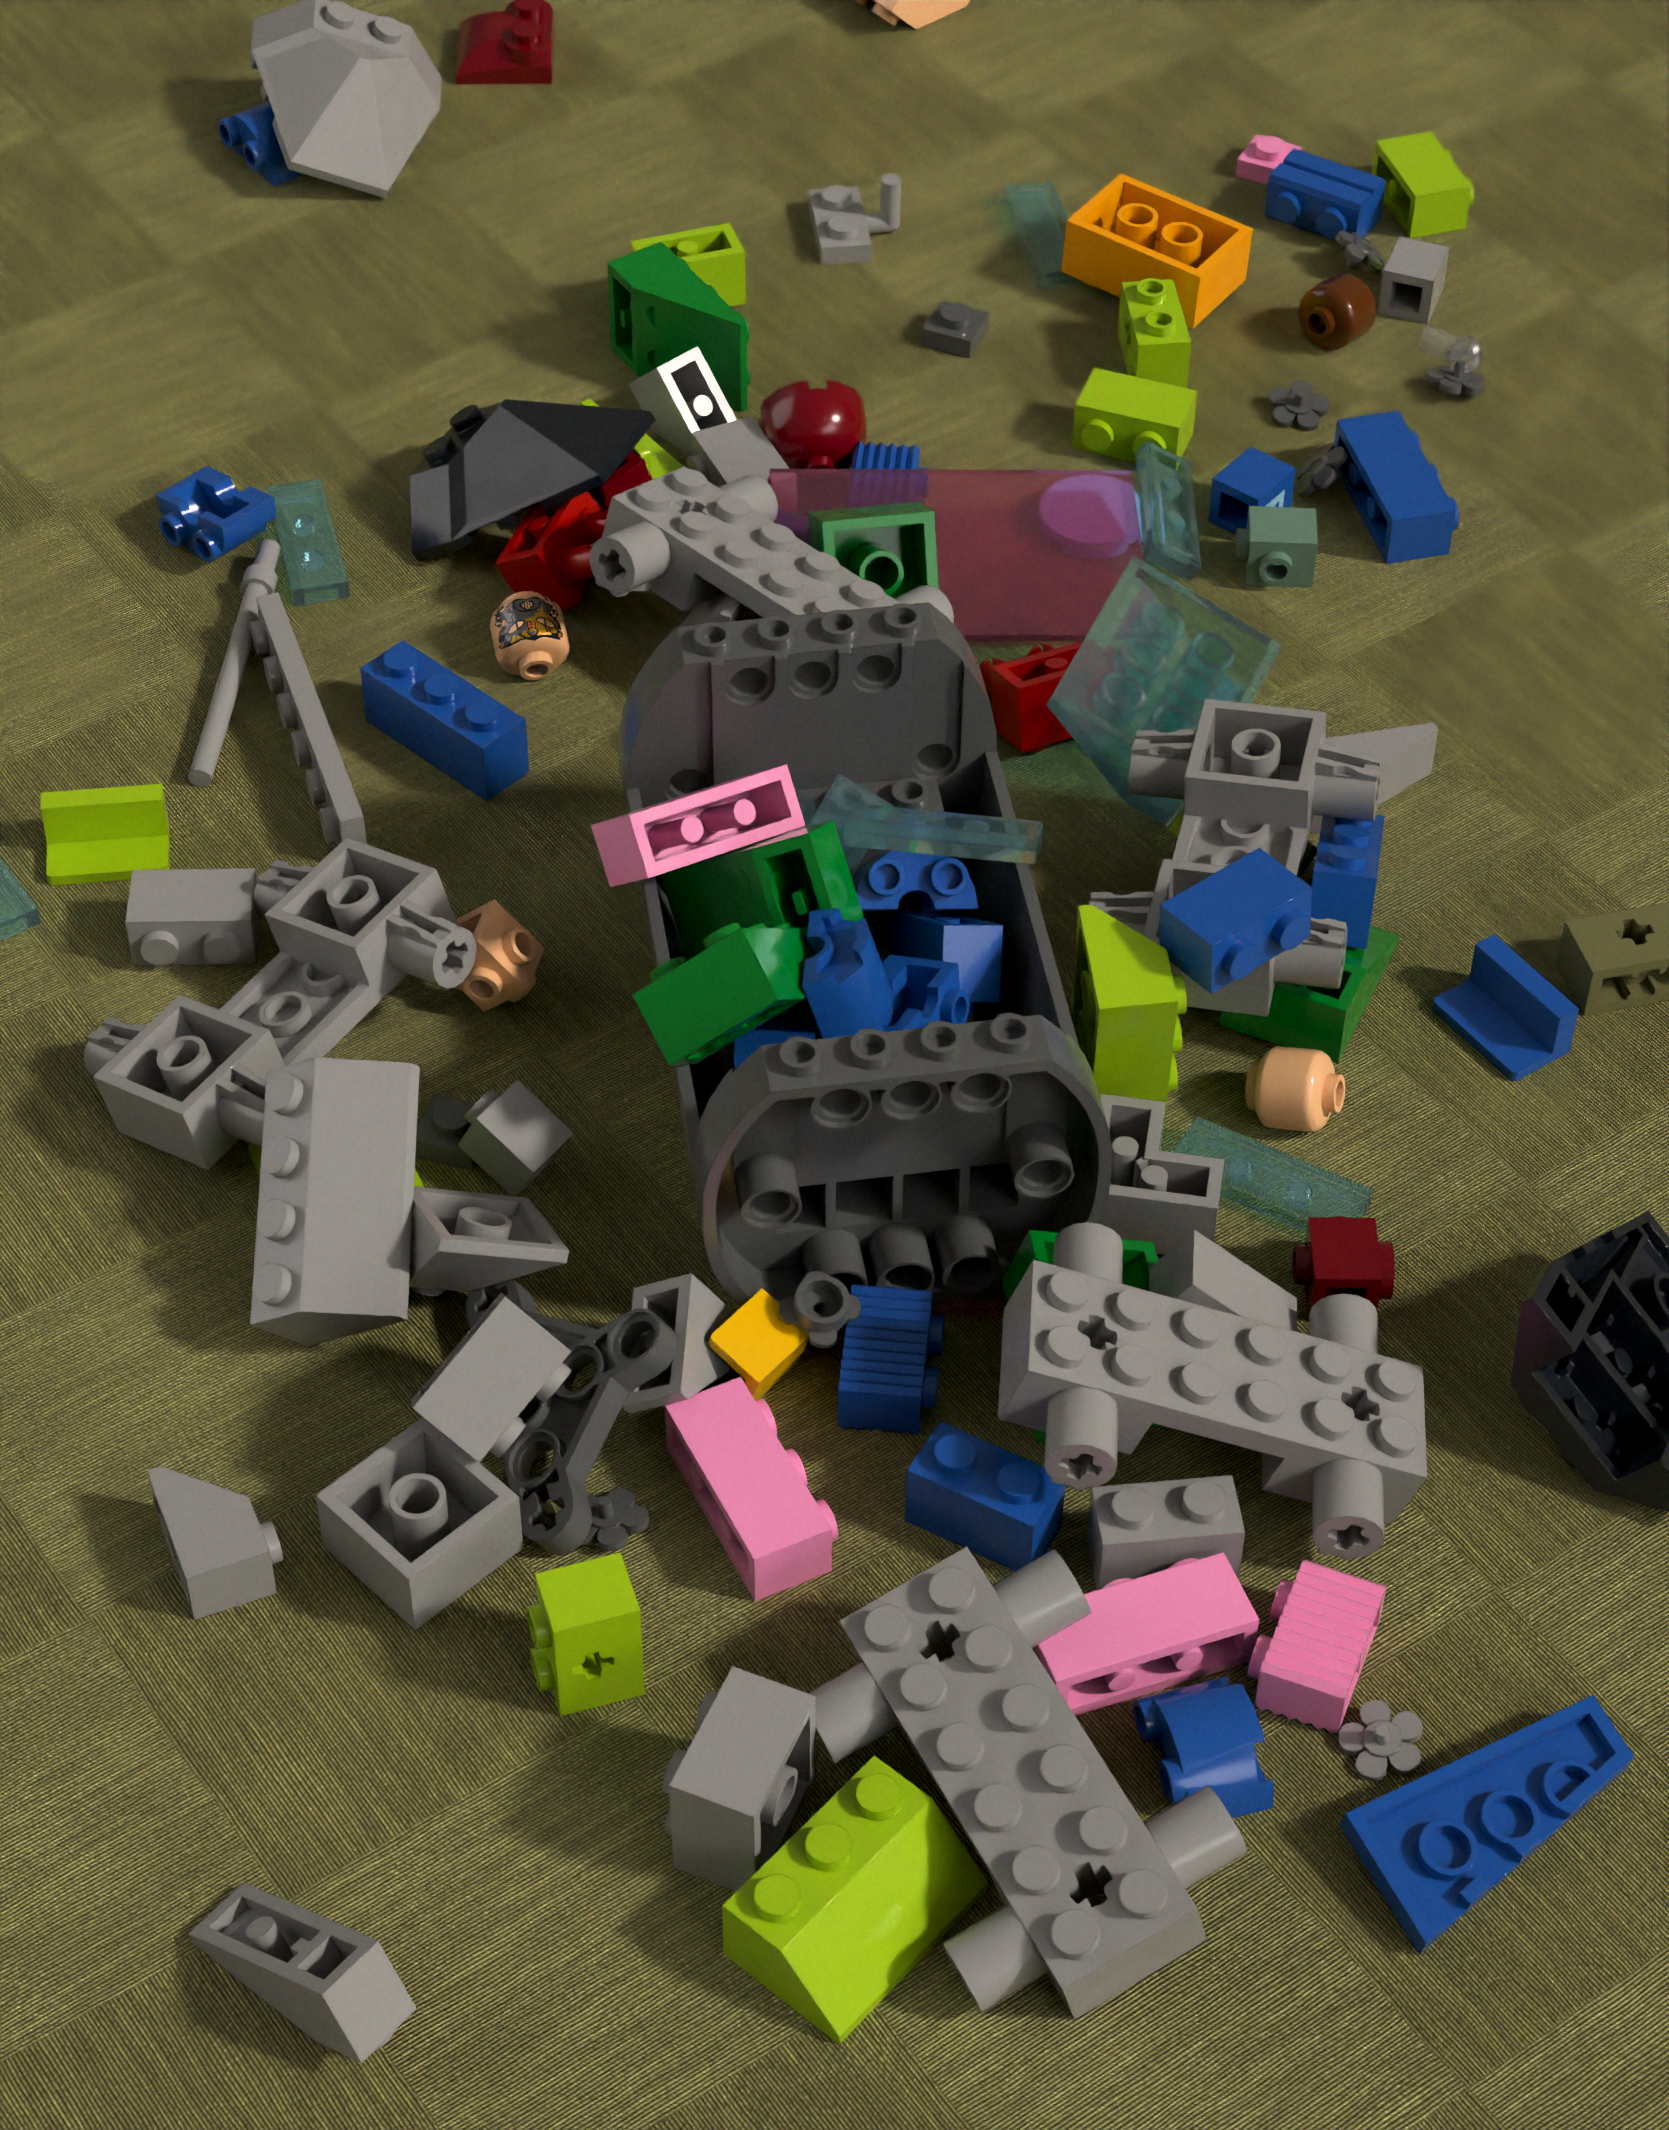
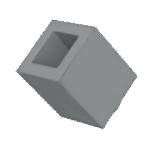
M1399 236L1383 270L1378 313L1428 324L1443 292L1450 247Z
M517 1079L500 1096L490 1089L471 1107L464 1118L472 1125L460 1140L458 1146L510 1196H517L556 1158L574 1132Z

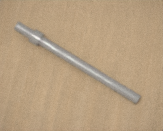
M264 539L259 543L253 565L246 568L240 585V592L243 596L188 775L189 781L198 787L209 786L214 775L253 645L250 622L259 620L256 597L274 593L278 577L275 573V568L281 547L278 542L272 539Z

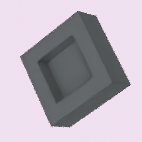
M941 300L922 327L921 346L970 358L989 330L990 312L970 308L962 303H951Z
M433 1094L417 1126L415 1157L473 1171L477 1163L458 1146V1143L472 1125L464 1116L475 1103Z

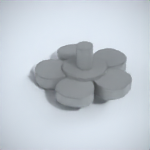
M1371 1700L1364 1703L1360 1708L1361 1724L1352 1722L1346 1723L1341 1727L1339 1731L1340 1749L1350 1756H1358L1355 1764L1357 1774L1368 1781L1377 1782L1382 1780L1387 1773V1762H1389L1391 1769L1400 1775H1409L1420 1765V1751L1413 1743L1422 1737L1423 1726L1419 1717L1411 1711L1399 1712L1391 1721V1711L1388 1704L1382 1700Z

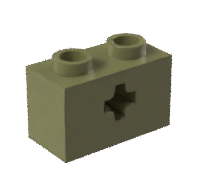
M1669 902L1644 905L1638 908L1594 916L1590 915L1565 921L1556 965L1583 1016L1669 1000Z

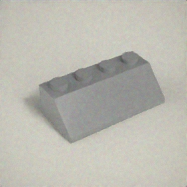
M314 1057L267 1072L252 1284L251 1326L308 1347L407 1321L419 1066L408 1062Z

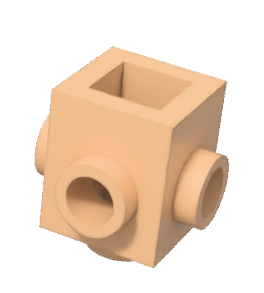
M494 899L456 919L458 926L471 931L477 946L473 968L467 978L457 987L483 1012L506 1001L516 1002L533 988L537 979L535 971L545 949L527 929Z

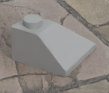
M414 1186L409 1277L410 1291L426 1296H439L443 1294L444 1290L469 1292L567 1263L569 1249L529 1198Z

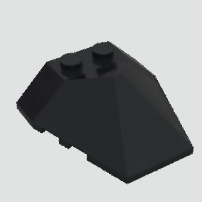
M505 399L502 402L480 409L476 404L461 409L449 420L451 428L447 433L430 443L423 450L422 455L424 459L409 476L412 553L418 561L459 550L472 544V537L476 532L490 523L495 522L500 530L516 524L517 519L513 513L526 509L532 504L540 502L543 509L548 510L605 484L656 421L651 411L510 399Z
M1647 1211L1541 1267L1522 1301L1510 1385L1517 1392L1524 1409L1532 1416L1537 1417L1559 1445L1561 1454L1571 1467L1578 1469L1594 1491L1669 1512V1236L1651 1213Z

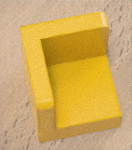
M763 1288L716 1329L708 1341L709 1347L745 1379L744 1383L754 1400L760 1399L797 1364L809 1341V1335L797 1325L785 1324L780 1319V1304Z

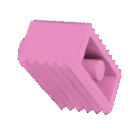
M1303 1559L1295 1582L1282 1578L1277 1588L1269 1618L1272 1621L1278 1622L1273 1638L1260 1634L1250 1659L1247 1675L1258 1679L1255 1705L1260 1710L1269 1709L1274 1715L1283 1714L1288 1720L1297 1718L1302 1724L1311 1723L1316 1729L1325 1728L1330 1734L1338 1733L1379 1625L1387 1586Z

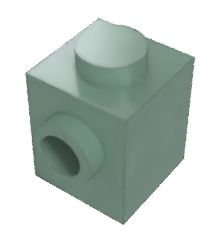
M1249 506L1247 528L1236 529L1234 554L1235 562H1245V585L1312 588L1318 546L1316 509Z

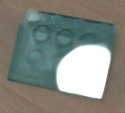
M1133 555L1046 705L1125 803L1169 828L1180 811L1184 810V800L1136 795L1129 792V766L1136 731L1156 730L1168 733L1179 729H1197L1205 699L1252 704L1282 645Z

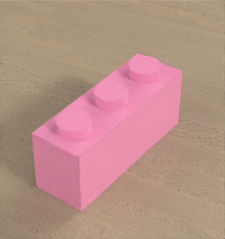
M786 764L748 774L593 824L591 828L609 886L613 887L648 879L806 825Z
M738 1377L698 1392L687 1400L665 1405L666 1448L754 1601L756 1602L831 1572L832 1541L838 1539L839 1535L835 1517L826 1501L823 1499L815 1501L808 1490L806 1472L797 1452L792 1448L784 1450L778 1440L775 1419L766 1401L762 1398L754 1400L742 1378Z
M1222 1552L1203 1559H1184L1176 1562L1166 1570L1136 1579H1117L1108 1583L1102 1589L1084 1594L1091 1609V1614L1032 1648L1073 1714L1077 1716L1249 1663L1256 1644L1259 1618L1226 1555Z

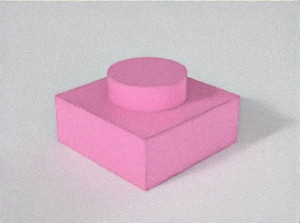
M1256 134L1237 159L1236 176L1267 185L1270 173L1280 163L1283 164L1284 158L1294 148L1302 151V147L1284 142L1275 136Z

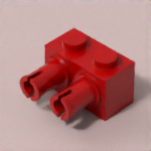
M585 492L548 510H544L540 502L532 504L497 559L495 566L514 593L522 591L540 593L542 596L557 603L562 612L566 611L581 600L583 596L582 591L589 579L595 578L590 566V551L594 543L602 538L609 509L600 510L589 492Z
M1094 638L1059 648H1054L1045 643L1042 644L1043 650L1037 645L1028 652L1026 657L1006 663L1001 659L992 658V664L990 661L984 660L979 665L987 695L992 698L996 732L1021 752L1042 751L1049 748L1051 743L1075 736H1094L1100 733L1103 728L1124 722L1122 659Z

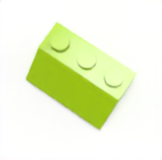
M1092 904L1079 905L1070 1013L1079 1048L1086 1056L1093 1072L1099 1096L1100 1094L1166 1102L1165 1117L1168 1091H1176L1178 1089V1071L1174 1053L1182 1052V1030L1178 1014H1185L1187 1010L1184 978L1182 974L1172 975L1166 948Z
M874 1755L722 1905L723 1954L840 2045L988 1891V1881L934 1800Z

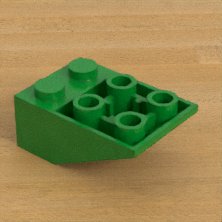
M662 242L608 261L611 350L637 376L642 377L655 368L698 346L730 408L739 412L748 410L747 386L750 384L751 376L747 366V342L750 340V329L744 316L740 312H735L711 285H707L690 269L684 259L678 258Z
M834 820L780 834L660 874L687 961L706 950L703 940L708 935L732 923H739L741 928H749L759 923H765L767 928H774L784 923H790L792 928H808L809 911L830 908L840 909L843 920L858 922L861 917L864 918Z
M732 923L708 935L703 940L706 950L688 961L684 956H680L652 970L649 973L652 983L632 996L668 1065L697 1064L805 998V992L802 987L805 959L814 956L807 938L808 928H792L790 923H784L774 928H767L765 923H759L749 928H741L739 923Z
M1370 926L1367 949L1346 947L1344 970L1339 989L1276 982L1268 1017L1221 1011L1219 1026L1284 1047L1320 1050L1326 1053L1332 1062L1338 1064L1399 942L1400 935Z

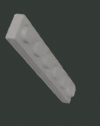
M279 592L258 596L256 601L259 620L250 622L253 644L258 656L265 654L268 656L263 658V664L270 691H281V694L277 695V704L283 727L285 729L294 727L295 731L291 732V742L296 762L299 767L309 766V769L305 770V780L310 800L313 805L323 804L324 808L319 809V817L326 843L337 842V845H339L347 837L367 844L362 810Z

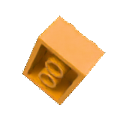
M1120 173L1066 220L1061 272L1081 280L1086 285L1097 287L1118 297L1121 294V282L1141 281L1146 278L1173 279L1186 325L1194 329L1246 280L1253 228Z

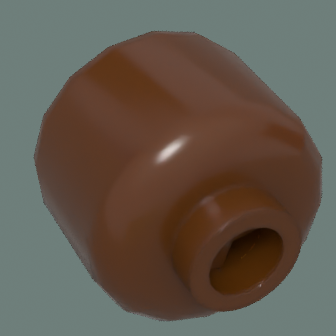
M1335 274L1306 292L1300 301L1298 314L1300 325L1305 335L1316 346L1325 350H1339L1367 334L1375 323L1377 308L1370 288L1360 278L1351 274Z

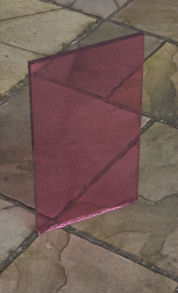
M770 469L767 482L774 491L778 503L777 517L774 523L789 528L795 537L810 545L808 512L917 501L934 510L939 590L946 595L952 605L954 614L953 624L962 633L966 641H1084L1094 638L1096 641H1153L1155 626L1152 619L1133 486L1134 479L1132 478L1131 471Z

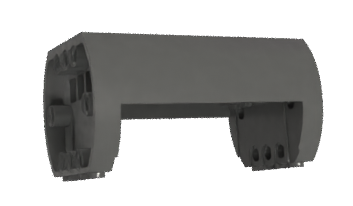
M929 602L901 603L884 607L833 610L830 612L792 616H770L761 619L720 623L708 622L700 625L676 627L658 645L645 662L633 682L624 704L619 730V763L627 813L748 774L787 764L806 825L801 828L834 820L851 877L854 876L861 865L878 853L914 845L941 850L949 857L956 858L965 865L969 878L975 887L979 909L954 913L1003 925L1000 1002H976V1012L968 1014L966 1023L952 1024L942 1020L931 1021L924 1028L887 1032L872 1028L858 1029V1033L855 1035L815 1040L802 1036L788 1037V1040L784 1043L761 1045L736 1070L733 1057V1041L697 1064L672 1066L703 1241L711 1269L723 1289L741 1307L761 1288L780 1304L784 1298L793 1297L804 1276L813 1271H821L837 1278L845 1285L849 1294H851L852 1284L933 1291L932 1309L1004 1301L1006 1298L1002 1279L1029 1230L1059 1233L1062 1229L1077 1223H1100L1107 1205L1111 1184L1112 1143L1093 1072L1086 1056L1079 1048L997 753L996 727L991 705L973 650L948 617ZM660 875L639 880L655 968L680 956L686 958ZM908 894L902 896L896 910L862 912L882 963L891 954L893 912H919L917 902Z

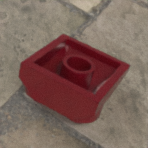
M515 0L507 5L505 11L477 14L462 21L459 27L455 72L456 85L552 84L555 47V14L552 6L544 0Z

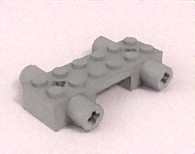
M683 466L617 494L611 498L602 538L594 543L590 551L592 574L596 578L595 584L601 588L605 587L610 590V593L615 597L626 596L630 591L642 592L651 590L683 612L725 592L763 618L822 613L833 610L884 607L901 603L929 602L947 616L952 623L954 622L952 605L946 595L938 588L930 585L918 586L893 599L885 594L884 590L876 583L863 580L841 566L835 557L819 552L795 537L789 528L775 524L774 521L778 511L776 495L763 478L755 475L743 476L723 486L716 487L707 481V478L702 473Z
M1205 699L1197 729H1179L1168 733L1156 730H1137L1131 749L1128 785L1130 794L1184 800V816L1172 860H1162L1154 891L1134 892L1127 895H1116L1111 892H1091L1088 905L1092 904L1159 944L1160 904L1258 848H1261L1299 877L1313 815L1375 821L1382 776L1381 757L1365 753H1348L1337 746L1325 744L1327 712ZM1311 917L1310 936L1304 939L1297 947L1285 950L1255 968L1246 977L1236 979L1212 994L1171 962L1170 967L1172 975L1182 974L1184 978L1187 1007L1268 1017L1276 982L1331 989L1340 988L1346 956L1348 928L1345 922L1329 918L1316 919Z
M347 837L316 867L307 865L291 866L286 861L275 860L270 865L271 868L256 878L257 885L254 889L253 903L255 912L260 919L268 922L280 952L220 1010L179 995L147 1026L137 1023L130 1025L120 1021V1019L107 1017L96 1031H92L87 1036L88 1043L84 1052L85 1067L93 1077L118 1131L206 1170H209L225 1155L239 1139L262 1148L267 1072L314 1057H324L407 974L446 989L458 986L470 974L476 959L477 946L475 937L470 930L458 926L437 869Z
M1090 1222L1073 1224L1062 1229L1056 1235L1053 1265L1033 1259L1004 1308L998 1420L1046 1432L1044 1467L1052 1483L1059 1485L1063 1483L1074 1486V1489L1085 1491L1087 1487H1097L1107 1483L1115 1476L1117 1451L1131 1455L1150 1425L1154 1423L1262 1452V1490L1312 1503V1537L1315 1546H1317L1318 1553L1340 1556L1341 1559L1351 1561L1352 1558L1372 1554L1382 1546L1385 1539L1384 1522L1392 1524L1427 1479L1423 1366L1379 1355L1378 1314L1376 1307L1369 1300L1358 1295L1345 1293L1330 1295L1320 1299L1311 1308L1309 1314V1335L1128 1286L1122 1284L1123 1243L1121 1237L1107 1226ZM1069 1459H1073V1464L1069 1463Z
M966 1546L848 1615L839 1622L858 1664L810 1691L809 1694L816 1696V1735L834 1764L898 1728L924 1772L928 1771L988 1869L1005 1906L942 1943L960 1979L981 2013L1047 1974L1075 2020L1207 1940L1198 1908L1186 1889L1245 1855L1247 1847L1225 1806L1208 1785L1143 1823L1032 1649L1091 1614L1089 1604L1075 1577L1054 1549L991 1585ZM952 1656L950 1659L940 1662L942 1659ZM1096 1895H1106L1107 1900L1104 1903L1091 1907L1088 1901L1089 1898Z

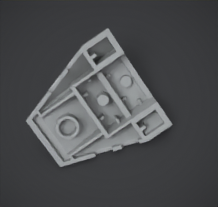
M303 0L254 18L252 22L248 59L252 69H258L263 82L260 92L263 101L270 102L275 117L272 126L287 168L385 198L407 164L413 150L418 147L429 125L434 122L440 110L442 77L411 26L400 23L388 16H378L350 7L344 2L331 0Z

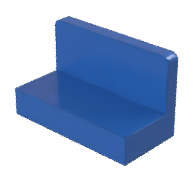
M1495 934L1475 944L1469 979L1436 996L1432 1008L1439 1017L1510 1081H1518L1570 1052L1579 1010L1576 1005Z

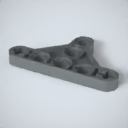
M510 1279L471 1291L466 1301V1316L469 1328L471 1329L497 1296L502 1293L571 1351L563 1361L571 1369L570 1374L545 1403L539 1399L537 1411L532 1418L524 1423L526 1426L521 1434L502 1455L510 1489L519 1496L521 1525L524 1535L547 1553L562 1556L579 1547L589 1534L592 1524V1511L584 1483L628 1393L668 1368L677 1351V1336L673 1329L659 1316L648 1309L642 1308L626 1312L599 1329L538 1314L531 1293L515 1279ZM654 1330L655 1336L649 1349L638 1357L630 1358V1349L635 1339L643 1332ZM596 1364L597 1370L590 1384L584 1389L573 1391L572 1385L578 1372L587 1365ZM553 1450L554 1457L548 1470L541 1476L530 1479V1469L534 1460L543 1452ZM551 1499L562 1510L555 1515L554 1507L546 1500Z

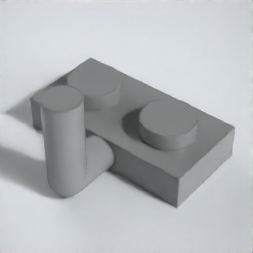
M887 173L881 177L880 212L864 213L858 186L832 185L825 189L808 190V207L821 265L872 262L870 234L894 232L900 225L901 177L899 175Z

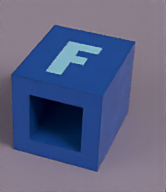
M1250 446L1213 478L1208 522L1236 535L1237 528H1247L1249 506L1291 508L1296 468Z

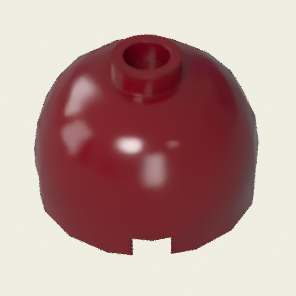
M806 380L779 388L763 401L760 407L761 418L758 419L759 427L792 471L796 481L824 484L840 477L851 469L853 450L857 442L861 441L866 445L867 424L864 401L854 388L838 381L826 380L827 389H809V383Z

